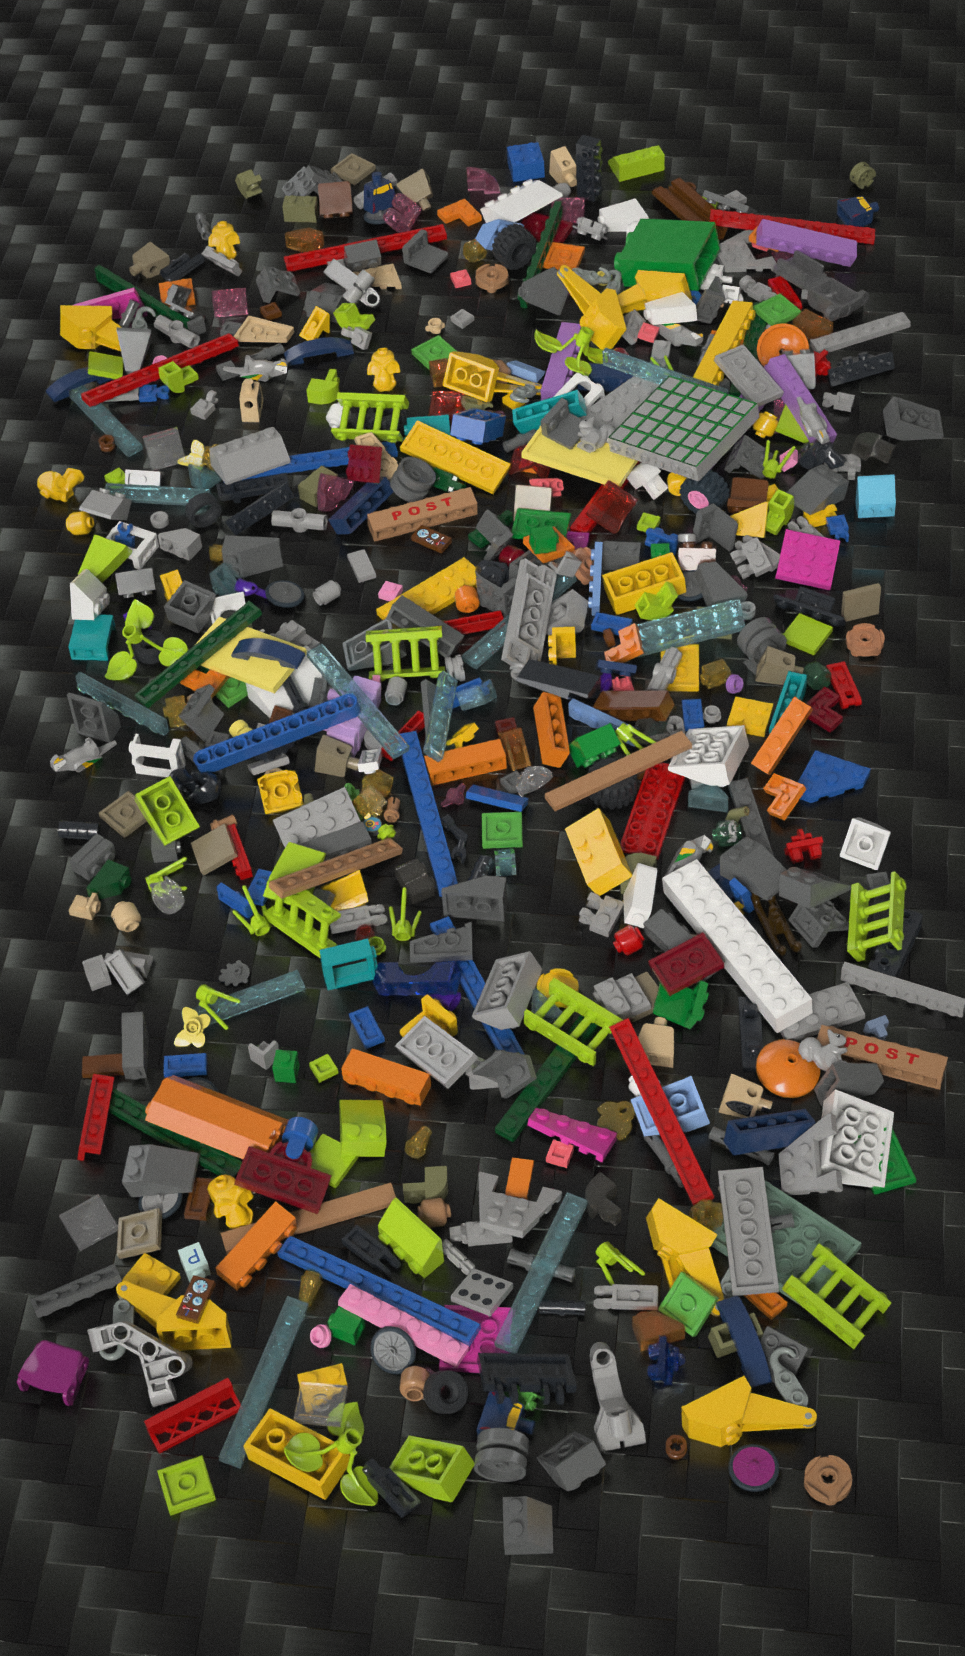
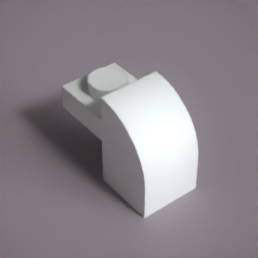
M643 462L635 466L627 477L635 489L643 486L653 500L668 489L667 485L658 475L661 472L659 468Z

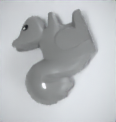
M593 416L579 423L581 432L577 434L582 437L580 439L582 442H579L577 447L588 453L603 447L605 443L609 444L608 437L615 431L610 425H603L599 430L594 428Z
M830 1029L827 1031L829 1044L822 1046L818 1039L808 1037L801 1041L798 1048L802 1059H806L808 1062L814 1061L818 1068L826 1072L832 1063H847L842 1061L841 1055L848 1052V1050L840 1048L846 1043V1038L841 1034L833 1033Z

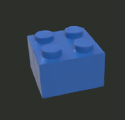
M538 142L507 147V161L513 182L545 177L544 160Z

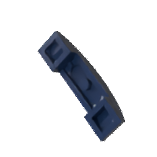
M327 337L297 344L285 351L284 356L288 366L304 363L303 358L333 352H336L337 357L354 354L351 340Z
M88 367L61 377L46 390V393L56 402L69 397V391L95 380L102 384L112 379L89 375Z
M248 638L238 642L231 656L232 658L249 660L251 656L279 661L281 667L298 669L305 657V653L278 641Z
M739 1296L716 1302L722 1321L728 1327L741 1360L742 1372L751 1389L771 1383V1375L760 1340Z

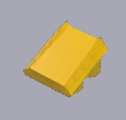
M283 770L265 774L257 779L265 814L293 810L303 805L296 771Z
M360 870L321 887L322 890L335 894L330 907L336 911L365 906L368 903Z

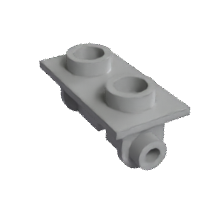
M578 217L577 227L572 226L578 229L577 233L585 236L587 233L592 234L591 238L599 241L601 238L607 240L606 237H603L604 233L606 234L608 231V227L605 224L594 222L593 227H591L592 220Z

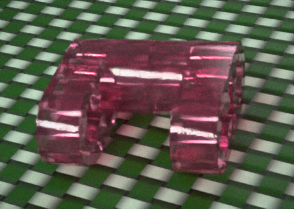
M397 193L392 200V205L395 209L388 208L383 215V220L398 233L412 229L421 213V209L407 196Z

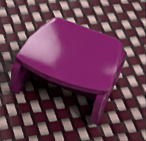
M42 1340L36 1344L33 1352L26 1359L18 1374L17 1384L19 1389L27 1391L29 1386L32 1385L42 1390L63 1393L62 1397L65 1405L70 1406L80 1390L82 1379L88 1368L89 1358L83 1356L79 1350Z

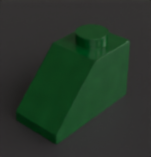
M108 859L86 888L89 898L92 893H97L99 900L121 894L131 883L129 868Z

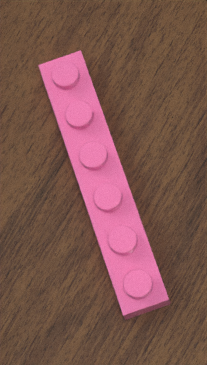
M351 1284L338 1300V1306L380 1328L394 1326L404 1330L412 1338L416 1347L456 1368L469 1350V1346Z

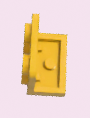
M552 627V635H548L549 647H552L549 648V661L553 662H549V664L557 665V658H576L575 627Z
M427 994L421 999L423 1011L400 1029V1035L404 1037L425 1016L453 1037L458 1033L457 1017L452 1011H447L443 1008L437 999H433Z

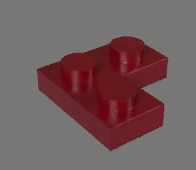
M826 687L822 688L806 703L813 709L808 719L831 733L843 722V716L831 709L840 701V696Z

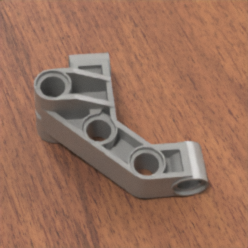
M335 259L330 262L324 270V274L346 289V292L342 295L343 298L350 303H355V305L361 301L367 307L376 308L379 306L380 296L377 291L371 288L375 278L363 269L357 276ZM372 295L377 297V301L374 304L368 302V298Z
M120 1321L110 1325L106 1324L87 1330L93 1352L108 1349L119 1344L140 1356L149 1398L153 1407L177 1400L172 1378L178 1377L191 1369L193 1362L188 1353L177 1350L128 1321ZM119 1326H124L127 1329V1336L125 1338H121L118 1335L117 1330ZM147 1342L155 1345L156 1350L154 1354L147 1353L145 1349ZM176 1359L181 1362L182 1369L176 1367Z
M597 1342L591 1347L589 1357L600 1405L594 1425L599 1452L619 1449L620 1442L622 1441L624 1447L644 1444L646 1439L643 1423L623 1396L615 1355L606 1343ZM599 1352H607V1356L604 1359L596 1358Z

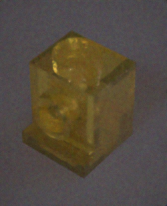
M723 659L703 665L702 674L700 675L701 682L708 689L726 683L731 675V670Z

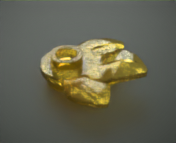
M610 1101L598 1107L597 1110L602 1116L597 1122V1127L607 1128L610 1131L614 1130L619 1141L624 1139L632 1129L631 1120L635 1115L633 1105L628 1101H621L619 1103ZM626 1108L627 1111L624 1114H621L620 1111Z

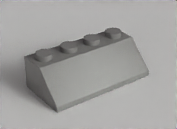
M274 427L209 448L211 466L226 485L290 463L282 436Z
M530 951L495 960L472 1014L473 1019L500 1030L520 1026L524 1011L527 1009L542 971L541 966Z

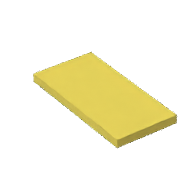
M541 426L522 451V458L616 489H620L638 462L637 460L610 452L608 443H605L603 447L591 453L578 448L577 444L570 450L543 436Z
M218 617V619L212 624V626L206 631V633L201 637L199 641L206 637L210 632H212L226 619ZM246 627L201 664L203 667L275 694L294 669L280 666L279 661L252 656L249 660L232 658L231 654L238 642L248 638L270 639L295 647L304 652L305 656L308 653L304 647Z

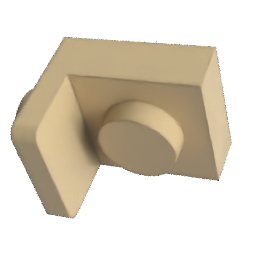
M92 893L90 898L76 895L69 909L70 915L93 920L101 907L97 893Z

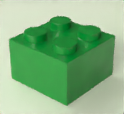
M611 723L576 738L569 745V750L577 768L581 766L587 768L600 758L607 759L608 756H612L613 753L617 752L616 748L621 743Z

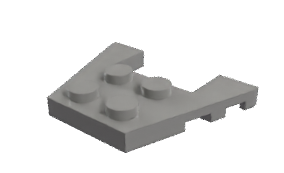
M745 230L720 243L721 250L716 257L720 265H724V272H746V269H755L756 271L771 269L773 271L774 265L777 263L773 256L755 260L747 246V243H751L749 242V235L753 230Z
M831 1112L779 1153L781 1190L785 1194L802 1195L810 1194V1192L827 1193V1191H843L842 1176L839 1171L834 1170L821 1175L819 1141L837 1133L836 1116Z
M479 1172L480 1228L523 1238L539 1222V1218L544 1213L547 1214L555 1202L558 1203L561 1200L562 1191L543 1187L537 1202L494 1192L499 1176Z

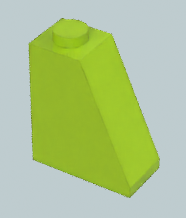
M94 535L78 575L84 569H88L103 583L132 554V550L124 544Z

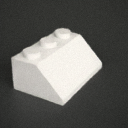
M84 569L70 583L72 619L94 620L109 605L110 596L107 594V588L88 569Z

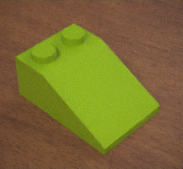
M170 776L135 794L137 806L164 846L200 828Z
M288 842L268 881L280 873L286 876L324 862L326 853ZM266 885L263 896L275 901L276 893ZM315 887L309 888L307 891L313 894ZM284 898L283 904L291 906V901Z
M340 1100L341 1156L384 1157L386 1123L383 1100Z
M409 1435L389 1468L405 1485L434 1499L453 1502L474 1467V1461L463 1446Z

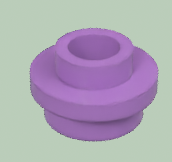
M736 674L730 675L726 681L727 691L729 693L740 692L743 688V679Z

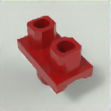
M825 349L821 353L814 351L815 377L821 374L828 375L827 370L831 368V363L826 358L828 351Z
M802 828L797 829L796 836H791V843H786L784 852L785 855H789L793 864L803 861L802 852L805 851L809 852L810 859L812 860L819 859L822 856V836L812 838L811 833L804 834Z

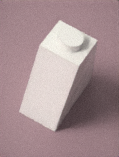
M631 199L599 209L598 222L608 227L607 232L627 231L628 224L631 225V222L649 219L638 201Z
M683 292L645 303L644 316L653 325L696 321V304Z
M640 863L637 864L623 894L624 923L644 928L643 923L648 920L652 910L657 868Z

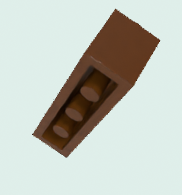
M668 690L602 691L593 708L621 721H666L675 704Z

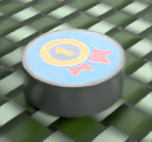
M377 817L366 818L363 823L369 835L377 836L379 834L378 829L382 826L381 820Z

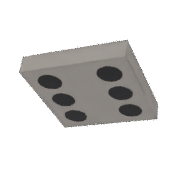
M472 1269L452 1293L451 1302L491 1317L512 1291L513 1283L480 1270Z

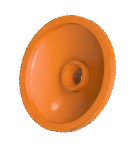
M784 323L773 325L766 329L758 340L757 356L759 362L764 367L768 364L770 358L779 356L780 350H793V353H799L800 349H809L808 340L805 334L796 326Z
M776 1040L767 1044L760 1051L756 1061V1072L761 1083L772 1093L785 1098H798L810 1093L820 1078V1068L816 1066L814 1061L808 1062L806 1059H802L798 1051L800 1043L793 1040Z

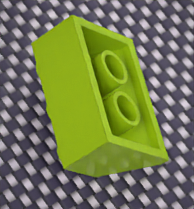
M659 145L615 156L608 161V164L619 182L663 171L665 154Z
M394 1198L378 1224V1237L385 1246L389 1245L393 1249L395 1255L400 1260L404 1259L415 1274L419 1273L423 1278H426L444 1262L442 1240L400 1200Z

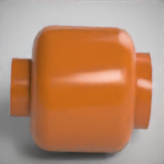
M464 585L456 590L454 598L459 611L470 613L479 607L480 600L476 588Z

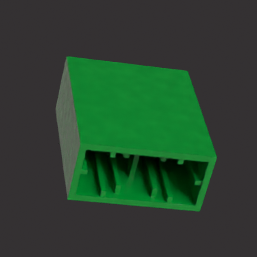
M640 219L634 231L627 234L626 245L623 251L617 252L614 259V268L621 272L624 287L636 285L635 276L638 270L684 273L689 289L691 291H699L721 250L715 222Z

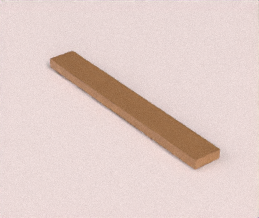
M680 731L545 793V799L553 810L557 811L691 749L692 743Z
M387 838L269 882L268 887L282 899L400 855L403 848L391 838Z
M384 1184L321 1204L318 1214L304 1209L290 1212L297 1222V1229L292 1236L388 1208L392 1200L396 1198L392 1184ZM256 1223L221 1233L227 1255Z

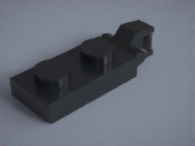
M373 1458L365 1463L362 1471L367 1476V1480L401 1518L419 1507L420 1500L390 1468H381Z

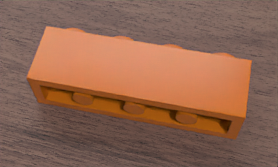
M542 692L533 707L542 764L560 768L570 754L561 697Z
M794 697L751 764L766 774L771 775L813 709Z
M500 739L424 756L431 786L507 769L506 755Z
M353 1048L341 1068L343 1080L347 1083L363 1086L369 1091H377L390 1098L395 1097L404 1100L408 1104L421 1106L431 1087L430 1074Z
M275 1201L216 1267L217 1275L236 1291L241 1287H246L251 1281L253 1273L256 1270L260 1271L267 1263L266 1259L270 1254H275L281 1248V1242L286 1237L289 1238L294 1234L297 1229L296 1218Z

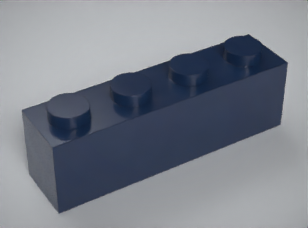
M589 363L592 371L588 377L595 384H600L604 391H613L647 366ZM578 384V390H587Z
M380 477L379 483L367 482L329 519L336 534H351L367 518V514L374 512L394 492L387 477Z
M806 1109L729 1120L723 1142L733 1155L788 1147L816 1122Z

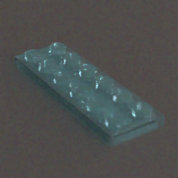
M740 599L637 624L644 654L638 657L665 651L671 647L677 648L741 632L745 627Z

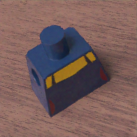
M381 172L372 173L373 181L364 185V210L375 214L379 210L383 211L398 205L392 182L382 178Z
M863 196L837 201V215L845 225L857 227L868 225L873 220V213L879 211L877 202L868 203Z
M489 1392L477 1427V1436L481 1431L491 1428H507L532 1435L536 1422L524 1418L525 1407L522 1403L511 1404L510 1398L505 1396L503 1404H497L494 1392Z

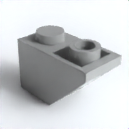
M186 528L163 532L158 535L161 549L189 561L202 548L200 534Z

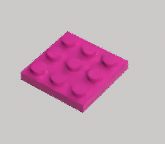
M786 529L775 579L830 590L840 541Z
M445 1305V1308L479 1323L481 1330L459 1366L456 1368L440 1359V1371L480 1373L477 1363L478 1353H510L513 1308L498 1307L490 1317L464 1306Z

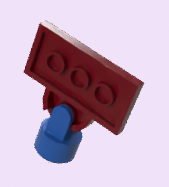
M293 1117L287 1122L282 1135L283 1143L280 1141L276 1144L270 1153L249 1146L234 1185L318 1214L332 1175L311 1168L312 1157L309 1151L312 1150L318 1135L317 1126L307 1118Z

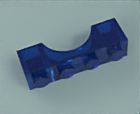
M398 962L378 963L373 984L379 995L384 996L456 995L462 974L456 962H436L425 973L414 976L404 974Z

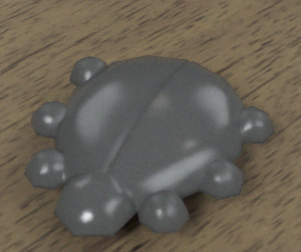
M237 960L234 964L228 963L226 965L227 969H221L220 971L222 974L219 976V980L225 982L226 986L233 983L235 987L238 986V983H247V978L250 974L248 966L242 963L241 960Z

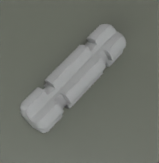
M445 1239L442 1242L443 1254L447 1255V1258L458 1268H462L461 1271L465 1275H468L472 1269H475V1265L470 1260H466L467 1257L456 1247H452L453 1244Z

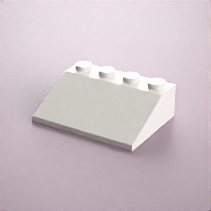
M532 179L523 182V186H516L510 189V193L499 195L496 201L486 202L485 207L480 210L486 223L496 219L517 222L563 195L540 180L532 181Z
M305 645L304 648H306L308 654L304 657L298 669H294L290 674L304 703L310 705L315 677L322 678L323 675L328 676L329 680L333 681L332 689L343 692L342 687L320 657ZM246 683L248 698L269 718L271 717L274 705L293 711L294 707L283 685L274 694Z
M745 726L689 729L686 737L692 743V748L674 756L668 766V770L710 786L718 785L719 787L730 785L749 747Z
M835 1089L823 1103L821 1119L830 1112L836 1116L837 1133L819 1141L821 1175L837 1170L841 1173L842 1184L884 1188L894 1112ZM882 1160V1164H881V1166H880V1167H881V1172H880V1170H879V1162Z

